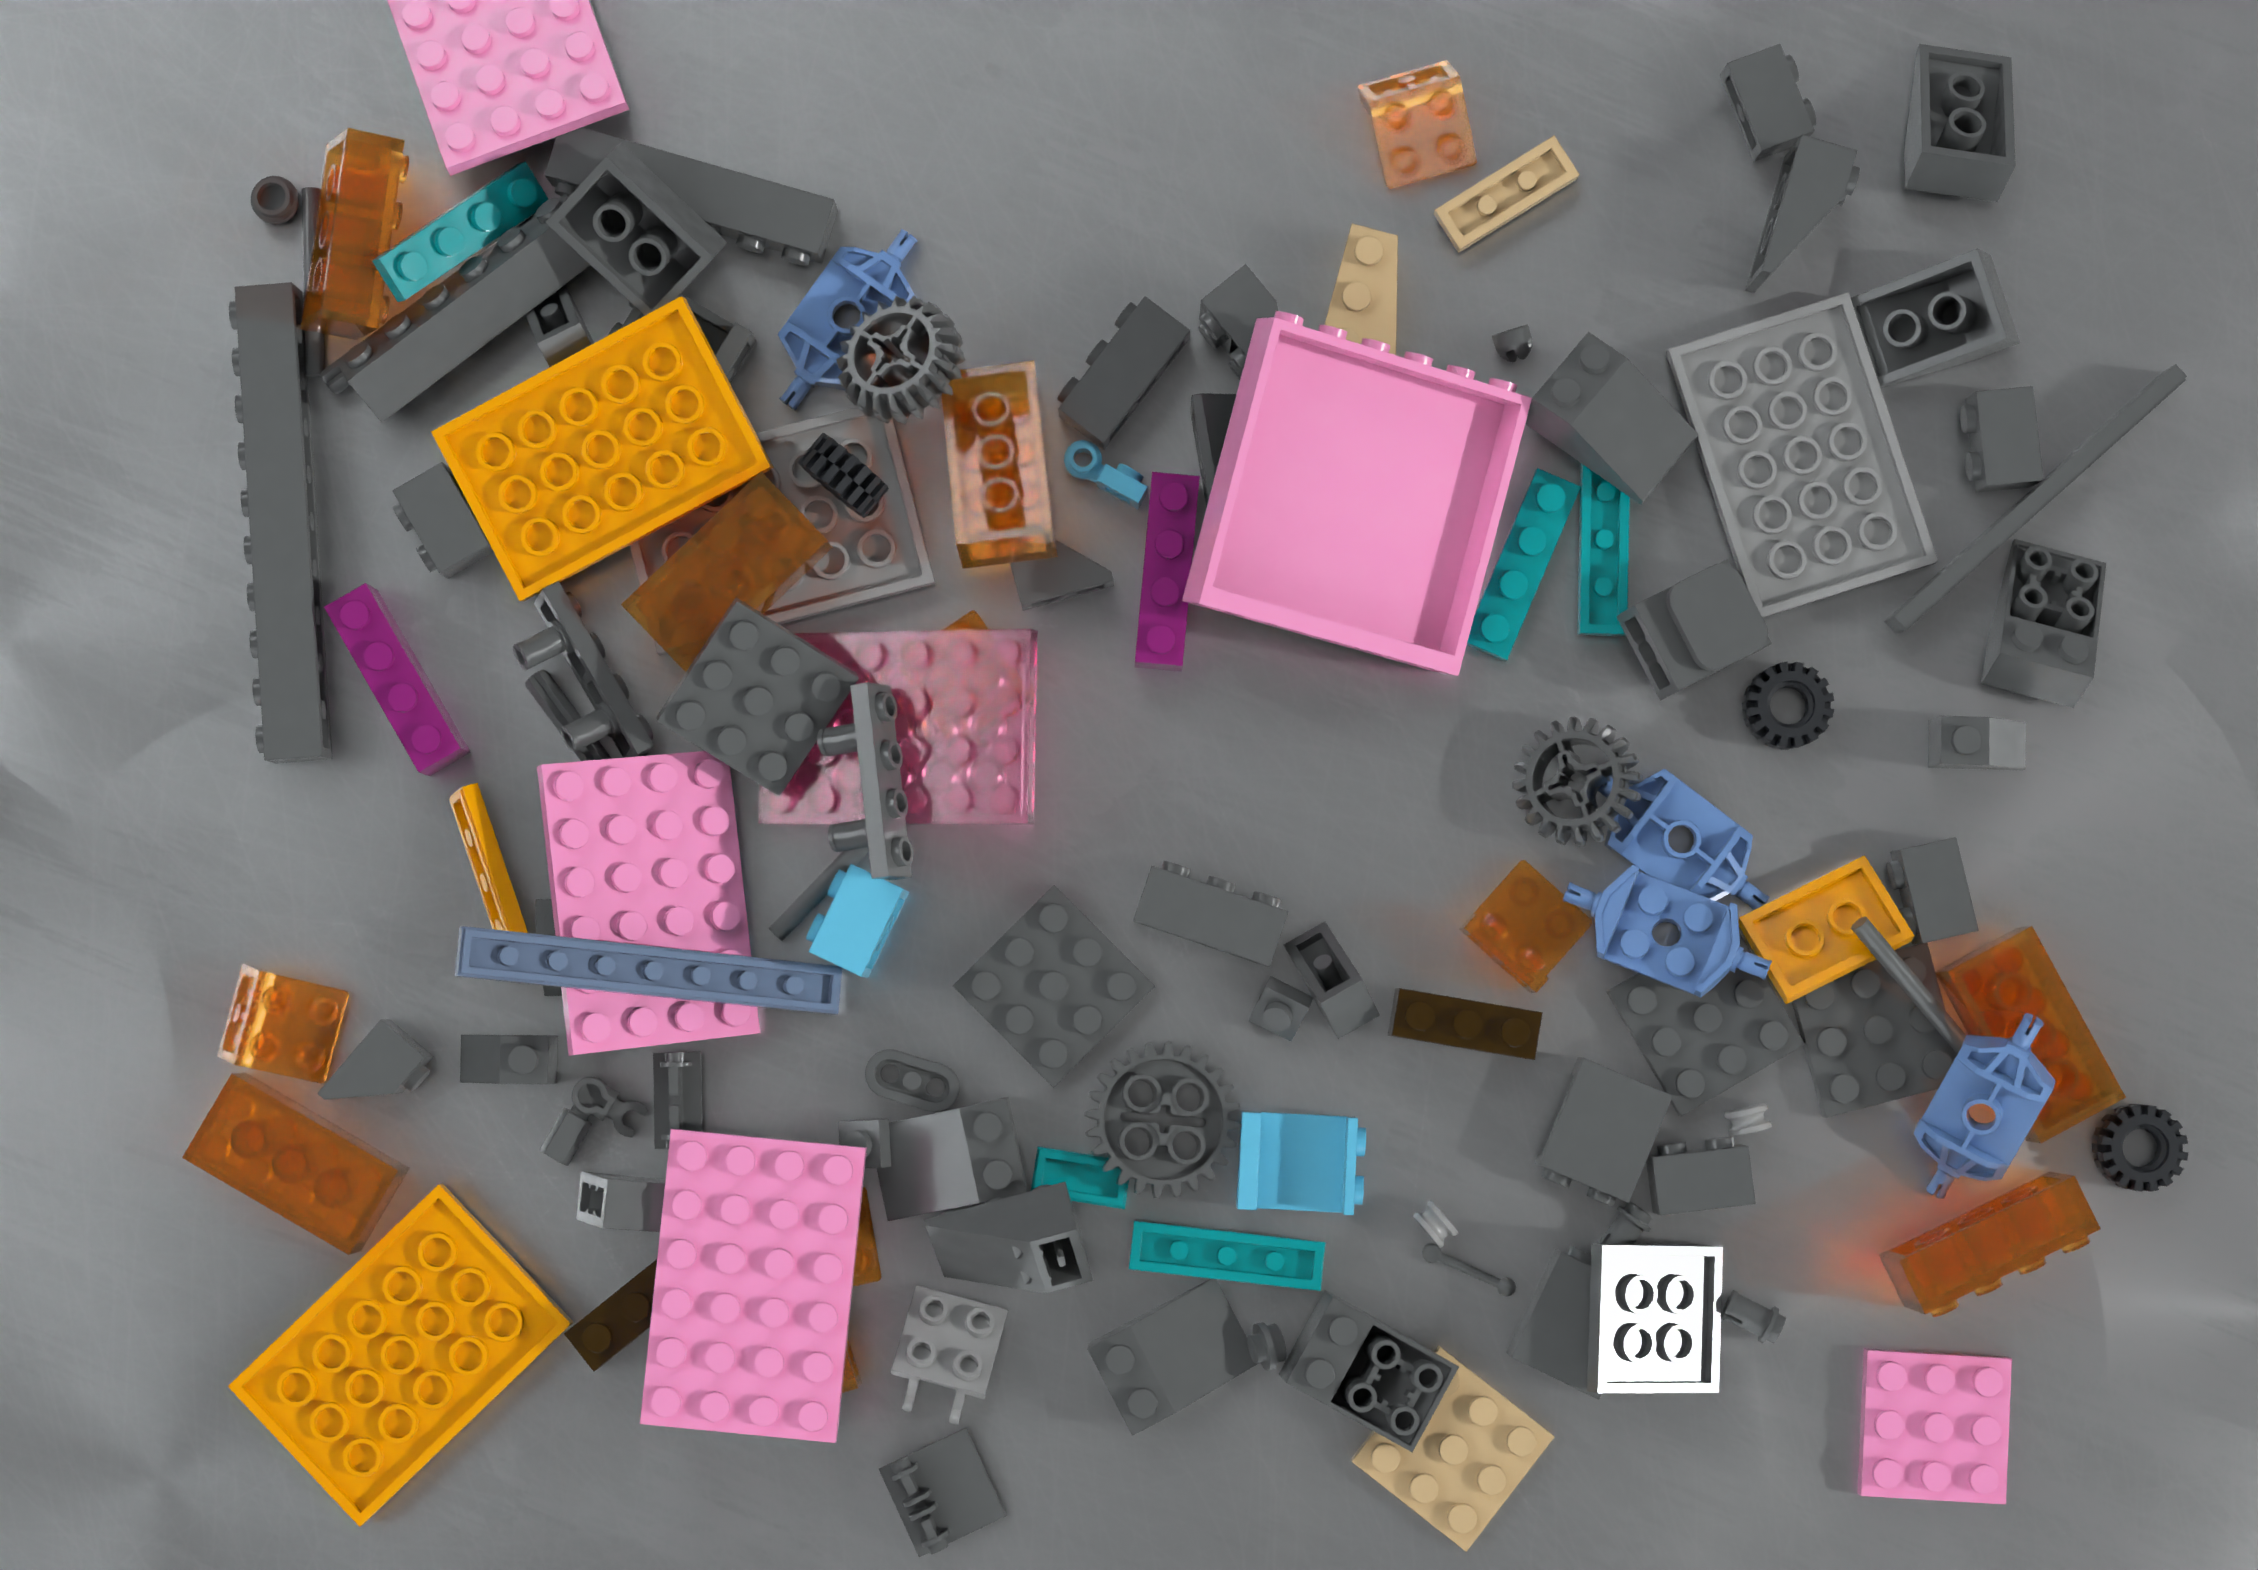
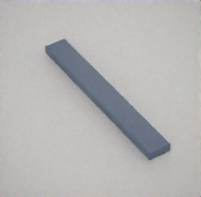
M461 926L459 927L454 976L836 1015L839 1013L842 968L833 965Z

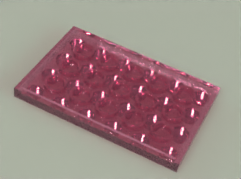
M988 629L794 633L856 672L859 676L856 684L869 682L891 686V693L897 704V717L895 719L896 738L903 755V762L900 767L902 790L906 794L908 801V812L905 816L906 825H1034L1037 630ZM851 691L826 728L854 723ZM817 740L780 796L759 785L758 824L832 825L865 819L858 752L829 757L824 756L820 752Z

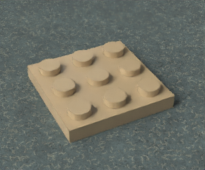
M1438 1345L1434 1352L1456 1364L1459 1368L1413 1453L1372 1431L1351 1458V1461L1467 1552L1555 1436Z

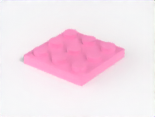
M1864 1349L1857 1494L1868 1497L2006 1504L2012 1358Z

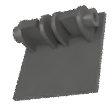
M967 1428L879 1468L880 1474L919 1557L928 1553L935 1554L947 1548L949 1543L1007 1516Z

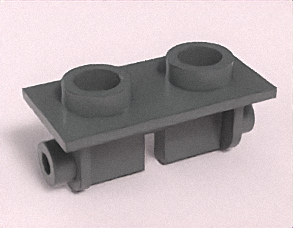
M701 1052L653 1053L655 1149H669L671 1129L703 1132Z

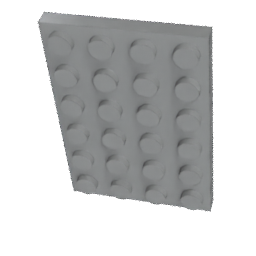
M1849 292L1676 346L1666 351L1689 425L1698 433L1695 443L1737 570L1762 618L1938 562Z
M858 407L758 432L756 434L774 468L630 545L656 651L659 656L705 644L736 597L780 625L935 584L893 419L887 424L880 421L876 416L873 418L866 416ZM822 433H825L846 448L849 453L857 457L860 462L871 469L888 486V491L865 518L859 516L842 501L838 500L798 464V461Z

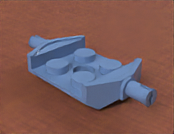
M901 229L887 249V252L881 250L880 253L856 247H840L777 334L796 367L794 373L797 376L782 397L779 398L784 404L789 405L791 409L796 411L810 388H814L816 385L846 391L838 378L842 371L838 368L836 359L845 355L840 342L851 340L853 335L850 333V329L841 328L835 324L834 314L842 305L850 304L856 306L861 312L860 320L855 325L859 327L864 322L862 311L873 315L877 312L878 301L886 303L891 307L895 296L903 298L906 302L915 296L900 270L901 262L918 241L911 234L908 236V232Z
M1666 769L1647 777L1638 784L1629 786V789L1641 794V799L1636 802L1626 800L1624 806L1629 808L1634 815L1631 819H1627L1620 814L1614 818L1619 823L1621 830L1618 833H1614L1608 829L1604 846L1610 850H1615L1633 865L1640 867L1639 869L1645 874L1714 901L1727 894L1731 896L1736 895V897L1754 910L1763 906L1762 904L1768 901V895H1765L1750 882L1746 881L1748 876L1745 874L1752 848V834ZM1610 777V781L1598 789V792L1606 798L1610 794L1613 778ZM1675 826H1684L1693 834V846L1686 853H1678L1669 845L1668 835Z
M1636 865L1630 866L1603 893L1598 892L1596 894L1572 882L1567 887L1563 902L1590 910V916L1595 918L1596 953L1599 958L1698 997L1704 996L1713 989L1730 971L1735 973L1736 968L1760 977L1763 980L1767 976L1772 960L1745 952L1744 948L1740 947L1738 908L1734 903L1730 902L1729 906L1688 891L1639 871L1640 867ZM1660 923H1672L1678 928L1681 937L1676 944L1661 946L1654 940L1652 936L1653 929Z
M2025 1013L2016 1032L2010 1038L1966 1035L1961 1049L1914 1130V1135L1921 1148L1938 1163V1169L1926 1187V1190L1931 1195H1934L1937 1187L1941 1184L1936 1198L1944 1199L1954 1179H1959L1961 1175L1981 1181L2002 1179L2052 1093L2056 1081L2031 1051L2030 1046L2040 1028L2044 1025L2040 1018L2036 1017L2032 1026L2028 1028L2032 1022L2033 1015ZM1975 1104H1986L1993 1109L1996 1118L1989 1123H1979L1970 1116L1969 1108Z

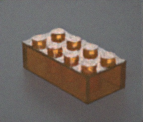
M347 128L326 144L302 315V330L358 340L379 329V323L384 324L386 322L390 298L387 295H383L385 281L372 260L390 249L392 230H398L401 222L403 204L396 200L399 183L403 184L405 182L409 168V156L403 154L405 140Z
M1035 361L961 369L962 378L949 382L953 395L942 393L955 540L962 568L1058 557L1040 386Z
M760 472L621 605L686 672L736 597L764 614L832 549V546L786 496Z
M2033 926L2018 927L1935 972L1968 1035L2001 1038L2013 1037L2025 1013L2033 1015L2032 1022L2028 1028L2032 1026L2036 1017L2043 1021L2044 1025L2040 1028L2030 1047L2033 1054L2056 1081L2052 1093L2025 1138L2027 1142L2043 1143L2126 1098Z
M246 1072L231 1073L182 1156L188 1162L348 1255L362 1251L410 1169Z
M2049 1171L1879 1254V1257L1903 1306L1922 1314L1931 1313L1932 1317H1938L1956 1309L1959 1306L1957 1299L1974 1291L1976 1296H1981L2003 1285L2001 1277L2018 1270L2020 1275L2041 1268L2047 1263L2045 1256L2059 1249H2062L2063 1253H2070L2086 1246L2091 1242L2088 1235L2101 1228L2074 1175Z

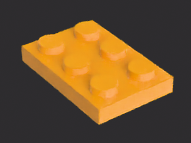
M1865 855L1739 917L1738 920L1739 927L1754 953L1764 959L1772 960L1767 974L1785 1005L1876 960L1874 955L1851 929L1854 922L1859 918L1866 916L1894 950L1912 942L1914 937L1913 932Z

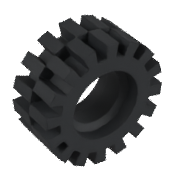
M822 433L798 461V464L811 477L863 518L867 516L889 489L871 469L825 433Z
M1782 662L1765 669L1752 679L1753 682L1746 688L1744 693L1747 696L1746 700L1742 702V711H1746L1747 718L1744 719L1747 727H1752L1754 730L1752 735L1757 740H1764V745L1771 748L1780 747V750H1789L1815 741L1821 733L1826 731L1829 726L1827 722L1833 717L1834 709H1831V702L1834 701L1833 692L1828 693L1826 686L1830 684L1826 678L1820 679L1817 675L1819 671L1815 668H1806L1803 666L1804 663ZM1792 688L1803 696L1806 709L1804 716L1797 723L1784 724L1773 716L1770 702L1773 694L1778 689Z
M2129 1104V1106L2115 1108L2113 1114H2106L2101 1119L2104 1124L2102 1127L2095 1128L2093 1135L2098 1136L2097 1143H2092V1152H2097L2098 1159H2094L2097 1168L2104 1170L2102 1175L2108 1181H2113L2116 1183V1186L2124 1189L2152 1192L2159 1190V1186L2167 1187L2173 1183L2171 1179L2173 1175L2180 1176L2184 1168L2179 1166L2181 1160L2187 1161L2189 1152H2183V1144H2188L2187 1135L2180 1134L2179 1129L2183 1127L2178 1120L2170 1118L2171 1113L2166 1110L2157 1109V1106ZM2145 1129L2155 1138L2157 1152L2149 1164L2137 1167L2125 1158L2123 1142L2131 1131Z

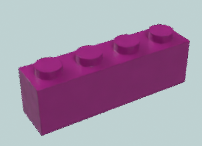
M1152 472L1135 654L1136 668L1182 672L1188 603L1183 602L1182 599L1192 565L1200 476Z
M364 583L324 606L417 771L431 776L471 753L379 591Z

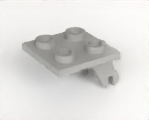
M916 1285L890 1373L909 1379L902 1410L912 1412L920 1380L956 1389L948 1423L958 1425L966 1394L982 1399L985 1398L1008 1310Z

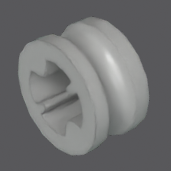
M1767 1104L1751 1105L1725 1112V1119H1729L1732 1123L1731 1129L1728 1130L1729 1136L1745 1135L1771 1128V1121H1767L1764 1118V1112L1768 1110Z
M1430 1200L1426 1204L1427 1210L1424 1213L1416 1212L1412 1216L1441 1249L1445 1245L1444 1239L1446 1236L1452 1235L1455 1237L1459 1232Z

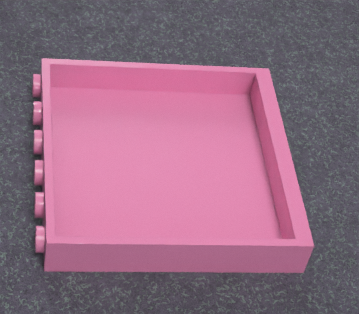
M1276 311L1274 317L1257 318L1182 601L1434 672L1458 676L1532 398L1515 393L1517 385L1508 381L1489 378V382L1486 384L1474 380L1475 372L1467 368L1447 365L1445 371L1432 367L1433 358L1422 354L1405 352L1404 358L1390 354V345L1384 342L1363 338L1361 344L1346 340L1348 332L1336 327L1319 325L1318 331L1302 326L1304 318L1291 313Z

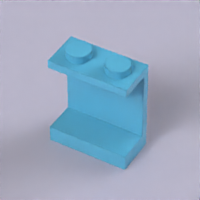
M1241 1111L1237 1209L1257 1210V1208L1339 1212L1344 1215H1354V1204L1362 1205L1364 1196V1176L1356 1175V1156H1365L1366 1128L1358 1127L1357 1117Z

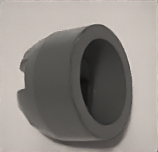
M1528 324L1492 335L1497 353L1508 362H1516L1517 356L1519 359H1526L1532 349V336Z

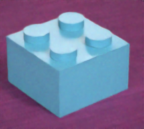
M850 864L847 872L839 869L827 893V896L833 898L826 916L820 913L816 915L806 936V940L813 942L808 952L860 977L868 978L909 891L884 879H872L870 872L853 864Z

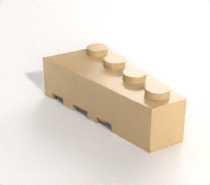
M1351 224L1324 324L1347 331L1346 340L1361 344L1363 338L1389 344V353L1396 355L1398 235Z

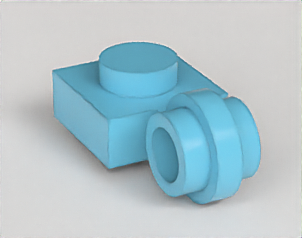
M1076 441L1067 448L1064 455V464L1069 474L1078 479H1088L1097 484V487L1137 510L1140 508L1148 492V486L1141 483L1144 478L1143 475L1121 463L1118 464L1116 469L1108 464L1104 466L1099 448L1090 441ZM1079 453H1087L1092 457V462L1086 467H1080L1076 465L1074 458Z

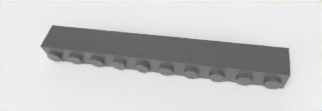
M292 282L236 286L235 301H230L229 319L232 329L237 330L238 348L232 349V366L234 374L240 376L241 395L235 396V413L237 421L243 423L244 441L238 443V460L240 468L246 470L247 488L241 490V508L244 517H249L250 535L244 537V555L247 564H252L253 583L247 584V603L250 611H255L256 630L250 631L249 638L251 654L254 659L258 658L259 677L253 679L252 685L254 702L256 706H261L262 725L256 726V745L258 752L264 753V760L275 764L332 759L309 386L308 377L305 376L303 292Z

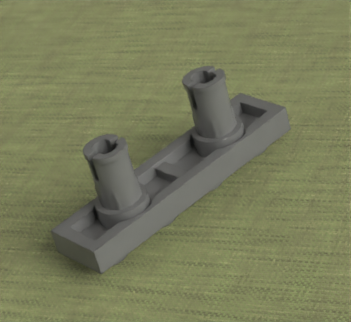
M559 581L543 588L536 598L534 605L548 628L514 644L513 653L517 662L525 671L561 653L592 703L595 711L560 729L565 745L574 753L609 736L614 741L623 758L646 756L654 746L651 741L653 739L651 727L642 715H636L628 701L629 691L625 682L617 673L612 674L604 660L606 654L603 644L595 633L589 634L581 620L582 611L577 599L571 592L565 593Z
M869 682L850 685L854 723L820 729L817 739L820 752L824 756L829 757L858 752L865 819L830 825L828 830L829 844L835 852L868 848L872 879L899 880L911 878V864L914 853L912 844L907 836L905 816L908 812V801L906 794L902 790L900 767L902 766L903 755L896 738V700L891 693V686Z

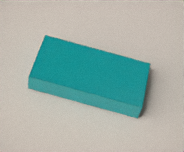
M1038 1146L1030 1191L1041 1185H1054L1066 1182L1071 1201L1125 1209L1129 1180L1122 1185L1116 1184L1121 1171L1117 1167L1107 1172L1102 1171V1167L1109 1157Z

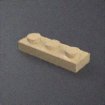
M1554 135L1434 210L1433 214L1457 252L1460 253L1574 182L1580 174Z

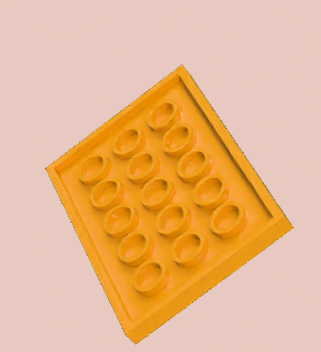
M683 296L431 431L519 601H526L536 596L543 588L558 581L562 582L774 468L686 298Z
M441 1183L255 1359L228 1387L355 1523L361 1527L574 1322L448 1188Z

